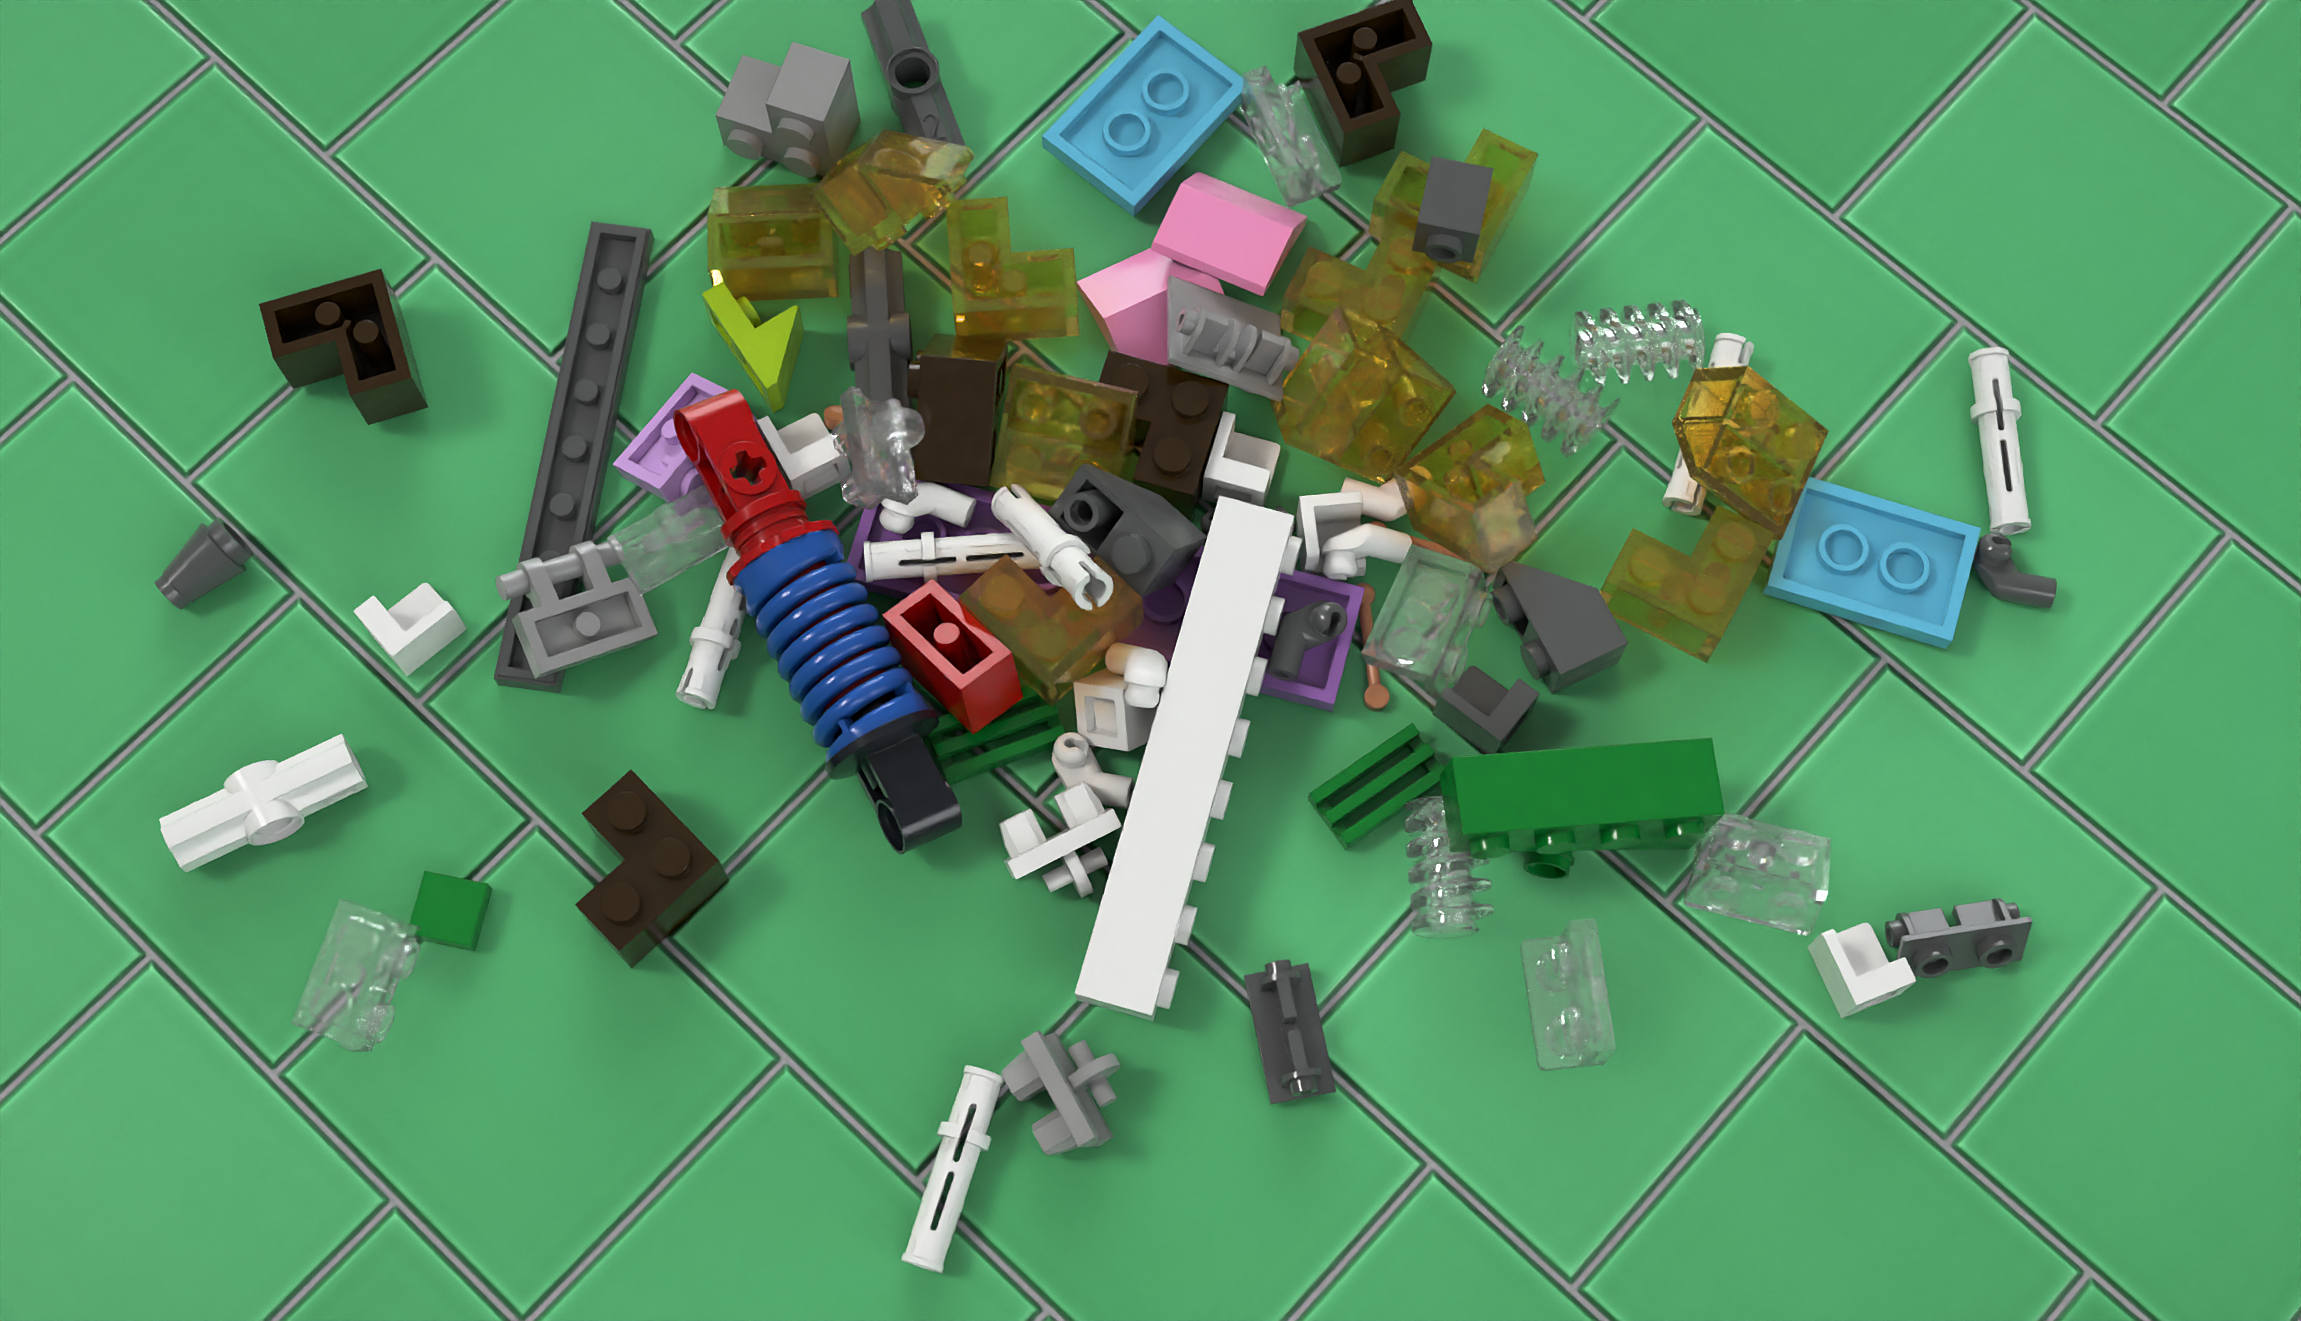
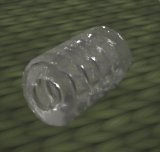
M1684 299L1672 301L1668 311L1660 302L1649 303L1644 310V314L1636 305H1629L1623 307L1619 318L1611 307L1600 309L1596 315L1595 322L1587 310L1577 311L1572 317L1569 329L1570 353L1573 372L1578 384L1582 381L1584 371L1590 370L1596 386H1605L1608 368L1615 369L1621 384L1629 383L1633 365H1639L1645 381H1653L1656 364L1659 362H1663L1669 379L1678 378L1681 360L1686 359L1693 376L1702 375L1705 360L1703 324L1698 310L1695 307L1691 309Z
M1522 325L1517 326L1501 344L1487 366L1481 389L1482 394L1487 399H1490L1505 391L1501 403L1502 410L1506 413H1513L1524 406L1521 423L1526 428H1531L1545 419L1540 434L1541 438L1545 442H1552L1565 434L1560 450L1565 457H1571L1587 447L1598 436L1617 410L1621 398L1619 397L1603 408L1599 405L1605 387L1604 385L1598 383L1585 393L1580 391L1579 388L1585 371L1579 368L1567 377H1561L1559 373L1565 357L1559 353L1545 364L1542 363L1540 356L1545 342L1539 339L1526 349H1523L1520 343L1525 327Z
M1442 796L1418 798L1407 802L1403 806L1412 814L1405 819L1404 829L1414 839L1407 844L1406 856L1411 861L1417 863L1409 869L1408 882L1412 886L1419 888L1411 894L1410 907L1415 912L1422 914L1413 920L1411 925L1412 933L1426 938H1459L1479 932L1480 929L1476 927V920L1492 915L1494 913V906L1475 902L1474 895L1490 890L1492 888V880L1473 876L1472 869L1489 864L1490 859H1474L1471 857L1470 852H1450Z

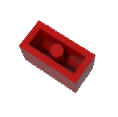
M934 579L928 581L882 614L885 626L891 635V646L898 649L902 655L900 665L909 670L912 676L973 735L1023 698L1012 652Z

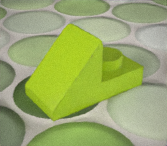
M723 281L703 292L702 297L709 320L773 413L783 408L804 333L799 307L797 305L792 306L762 324L749 300L745 296L735 300Z

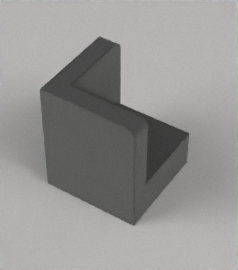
M1470 666L1452 688L1446 687L1439 695L1433 715L1483 753L1496 754L1500 753L1531 714L1540 693L1520 678L1508 691L1476 666Z

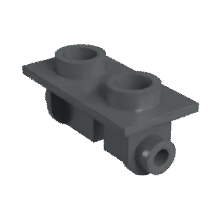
M2002 898L1954 906L1952 915L1957 926L1949 927L1942 908L1897 913L1894 921L1885 922V936L1890 947L1899 946L1896 960L1905 957L1914 977L1920 976L1922 978H1935L1949 971L1982 966L1985 968H1999L2014 961H2021L2032 925L2030 916L2020 917V912L2015 902L2005 903Z
M1278 960L1266 964L1264 972L1244 975L1270 1104L1335 1093L1336 1088L1309 964L1291 966L1290 960Z

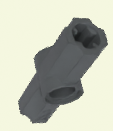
M874 0L867 10L861 12L862 21L888 88L891 109L899 118L918 172L931 173L935 176L954 170L957 164L968 158V151L942 85L938 61L928 48L911 0ZM912 81L925 83V85L914 89L903 87Z
M886 246L863 247L857 253L850 254V265H848L852 315L847 316V339L851 371H855L857 426L859 433H867L876 438L895 437L904 432L907 422L911 423V419H913L912 399L907 397L908 368L910 361L913 360L910 314L905 312L903 260L901 251H893Z

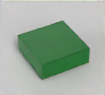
M424 871L407 934L412 939L475 951L492 888L488 883Z

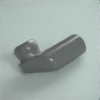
M1989 533L1982 536L1978 546H1976L1972 568L1991 595L1999 600L2050 609L2055 599L2056 579L2020 572L2010 558L2012 555V544L2006 536L1999 533Z
M1317 601L1285 615L1280 621L1266 672L1279 680L1296 681L1305 651L1331 641L1344 632L1348 620L1344 608L1336 602Z

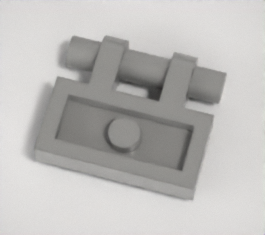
M613 539L597 545L592 541H586L570 546L569 554L544 562L538 557L518 563L516 571L496 577V587L504 601L525 594L532 603L533 609L518 613L512 619V623L535 679L644 643L658 635L635 575L611 583L606 568L623 562V552L617 540ZM574 578H578L583 583L585 592L559 600L553 586Z

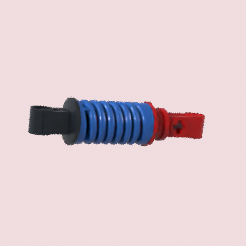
M731 389L674 411L673 422L679 443L686 456L694 463L711 496L713 504L724 521L720 533L726 545L734 547L739 556V560L726 573V579L736 592L746 597V611L749 616L756 619V631L759 636L767 640L769 656L778 661V673L782 679L789 683L791 698L801 704L800 715L803 721L814 726L812 738L815 744L823 748H829L826 751L825 770L829 778L839 780L857 775L877 813L880 827L887 841L899 854H904L959 829L962 826V814L957 798L947 781L941 776L923 742V739L937 728L940 720L935 711L930 710L923 695L915 692L912 686L913 676L911 672L903 667H898L901 663L902 655L898 649L887 646L891 635L887 628L876 625L879 619V612L873 605L865 604L868 598V591L865 586L857 582L853 583L857 575L854 565L848 562H841L845 559L843 556L844 546L839 539L840 533L836 526H834L831 520L809 521L805 513L807 504L801 492L789 489L776 464L775 458L769 451L755 424L747 401L737 389Z

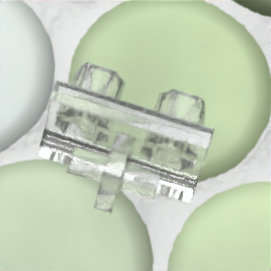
M851 386L840 396L844 420L831 431L834 448L842 457L850 459L852 462L853 470L840 481L843 499L849 504L867 510H873L886 498L908 505L919 495L910 448L918 444L924 437L925 427L923 418L915 410L902 407L898 399H889L885 402L873 401L865 397L861 389Z
M705 484L668 505L666 503L654 509V512L607 538L610 547L640 596L728 547L720 533L724 521L713 504Z

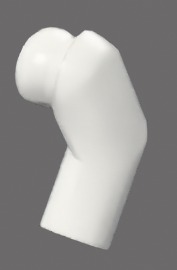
M922 481L890 490L881 501L884 509L880 514L879 520L885 529L899 534H904L913 527L914 517L926 514L966 528L974 513L976 499L935 482Z
M1068 732L1059 736L1054 743L1052 763L1065 789L1081 782H1086L1099 798L1102 805L1128 809L1135 787V779L1104 773L1089 747L1087 739L1081 734Z

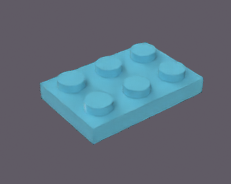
M1158 15L1042 135V145L1045 150L1135 217L1249 95L1250 83Z
M1798 473L1792 483L1762 594L1946 649L1953 641L1981 528Z

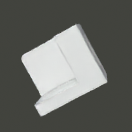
M1223 411L1203 476L1202 499L1217 503L1220 495L1264 507L1280 455V445L1234 432L1236 414Z
M812 413L778 431L775 429L769 416L756 421L759 432L775 458L776 464L789 489L800 491L804 500L852 476L846 450L836 433L830 434L817 413Z
M1361 491L1299 496L1295 527L1297 537L1302 538L1299 552L1302 572L1328 578L1323 572L1324 559L1320 557L1321 550L1328 539L1361 525L1360 519L1364 505ZM1365 557L1356 559L1358 571L1354 577L1365 576Z
M428 583L419 585L389 610H386L373 595L353 611L367 631L406 676L410 675L467 630L456 610L448 601H444Z
M1107 668L1073 682L1078 733L1087 739L1089 745L1129 752L1148 743L1158 705L1154 708L1129 705L1124 698L1128 682L1123 681V675L1111 673ZM1160 687V698L1163 691V687Z
M1862 923L1839 933H1836L1834 929L1821 933L1807 947L1841 1019L1894 998L1916 982L1905 957L1890 963L1888 962L1869 923Z

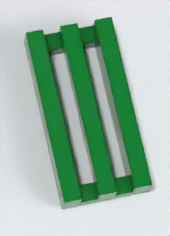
M1045 679L1021 687L1023 698L999 716L1037 702L1040 707L985 726L974 735L968 732L945 741L943 736L966 729V727L951 713L938 717L940 723L929 735L944 778L949 786L1054 748L1057 738L1066 733L1060 722L1057 708L1051 699ZM1046 721L1049 730L953 764L952 755L985 743H990Z
M1413 723L1309 793L1308 801L1345 850L1441 785L1439 776L1444 770L1445 765L1444 763L1440 765L1434 757L1435 751L1428 743L1424 744L1419 737V730ZM1408 747L1412 752L1411 755L1332 808L1328 803L1329 800ZM1421 765L1428 773L1351 827L1347 828L1342 822V819Z

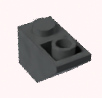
M1089 464L1079 467L1048 512L1067 533L1078 536L1089 547L1090 553L1139 598L1173 585L1207 539L1203 532L1161 495Z
M1512 560L1499 566L1492 586L1493 591L1490 593L1493 607L1503 624L1506 626L1513 624L1523 642V645L1520 646V652L1526 668L1534 679L1539 680L1543 678L1551 694L1619 662L1628 642L1598 588Z

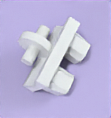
M1081 782L1053 796L1068 828L1047 839L1031 808L999 823L1004 846L1010 856L1003 861L1012 878L1018 879L1061 858L1062 866L1042 875L1049 892L1052 893L1070 883H1073L1081 898L1094 892L1087 874L1107 865L1108 861L1100 847L1080 857L1077 856L1074 850L1122 827L1114 809L1107 808L1104 810L1099 798L1086 782Z

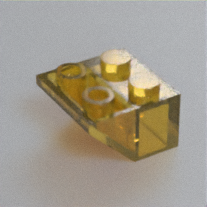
M883 129L838 160L809 196L853 256L870 245L877 252H880L901 238L907 232L904 226L911 222L920 212L928 220L940 213L956 199L953 193L967 182L963 174L975 156L967 146Z
M836 182L715 187L707 214L708 273L713 287L723 281L735 300L742 296H745L749 301L840 297Z
M1337 306L1300 357L1293 371L1283 381L1282 401L1278 402L1270 399V404L1285 444L1375 482L1385 484L1393 478L1457 392L1447 379L1390 329Z
M1014 363L1012 365L989 486L996 488L1006 486L1009 491H1012L1011 484H1019L1029 492L1030 496L1056 502L1079 467L1084 464H1089L1127 480L1136 436L1139 392Z
M1749 366L1696 368L1672 421L1689 476L1770 539L1782 540L1829 430Z

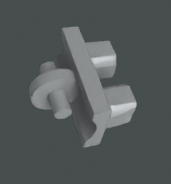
M1036 1031L1020 1041L1025 1051L1001 1071V1074L1011 1093L1019 1102H1026L1047 1089L1057 1109L1032 1124L1033 1133L1043 1152L1047 1156H1056L1078 1147H1099L1112 1139L1114 1136L1088 1089H1090L1100 1108L1109 1105L1117 1099L1107 1080L1108 1077L1121 1067L1115 1054L1110 1053L1095 1059L1086 1041L1082 1040L1068 1049L1078 1067L1077 1070L1057 1033L1043 1036L1041 1031Z

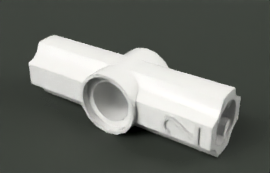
M340 734L280 763L275 760H265L239 769L226 779L224 789L160 818V830L179 867L187 873L248 843L259 846L282 840L302 827L305 822V816L367 788L368 785L363 770L348 741Z

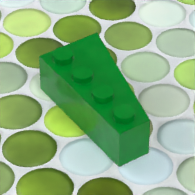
M1712 738L1451 757L1439 776L1450 852H1470L1471 857L1474 859L1497 858L1505 856L1511 851H1536L1540 854H1555L1566 851L1690 849L1698 840L1705 838L1706 832L1725 815Z

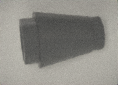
M217 518L209 526L201 523L164 570L163 575L155 581V584L172 604L182 610L190 602H194L246 571L244 563L254 553L239 534L221 518Z

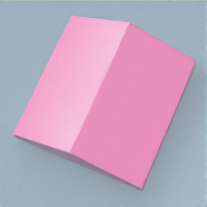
M1197 171L1180 184L1153 240L1151 251L1263 297L1305 227L1308 216Z
M1151 248L1077 281V289L1112 351L1174 367L1176 365L1167 362V279L1171 275L1225 295L1218 278L1151 251Z

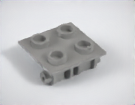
M1170 275L1167 279V362L1182 367L1188 372L1202 374L1236 386L1247 393H1256L1281 402L1283 399L1282 370L1293 371L1299 359V349L1291 346L1289 338L1281 337L1280 315Z

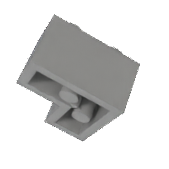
M792 42L781 67L742 55L716 113L723 145L728 146L731 151L744 158L758 159L761 156L783 163L790 171L804 177H814L817 174L835 180L860 122L850 59L796 42Z

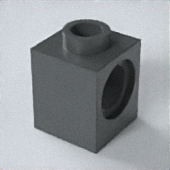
M1432 156L1412 251L1425 253L1429 258L1442 263H1455L1459 260L1473 263L1494 168Z

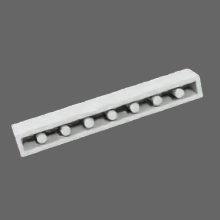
M1219 495L1166 677V684L1163 687L1075 990V996L1079 1001L1152 1022L1157 1006L1169 1009L1171 1006L1180 971L1170 969L1169 964L1175 943L1188 945L1198 909L1186 904L1193 880L1205 883L1211 866L1215 845L1204 841L1211 817L1223 820L1230 799L1233 782L1222 780L1229 755L1241 758L1251 723L1250 720L1240 718L1246 694L1258 697L1263 683L1268 659L1257 657L1263 634L1275 636L1280 623L1285 599L1274 596L1280 574L1284 573L1292 576L1299 556L1302 538L1292 536L1294 515Z

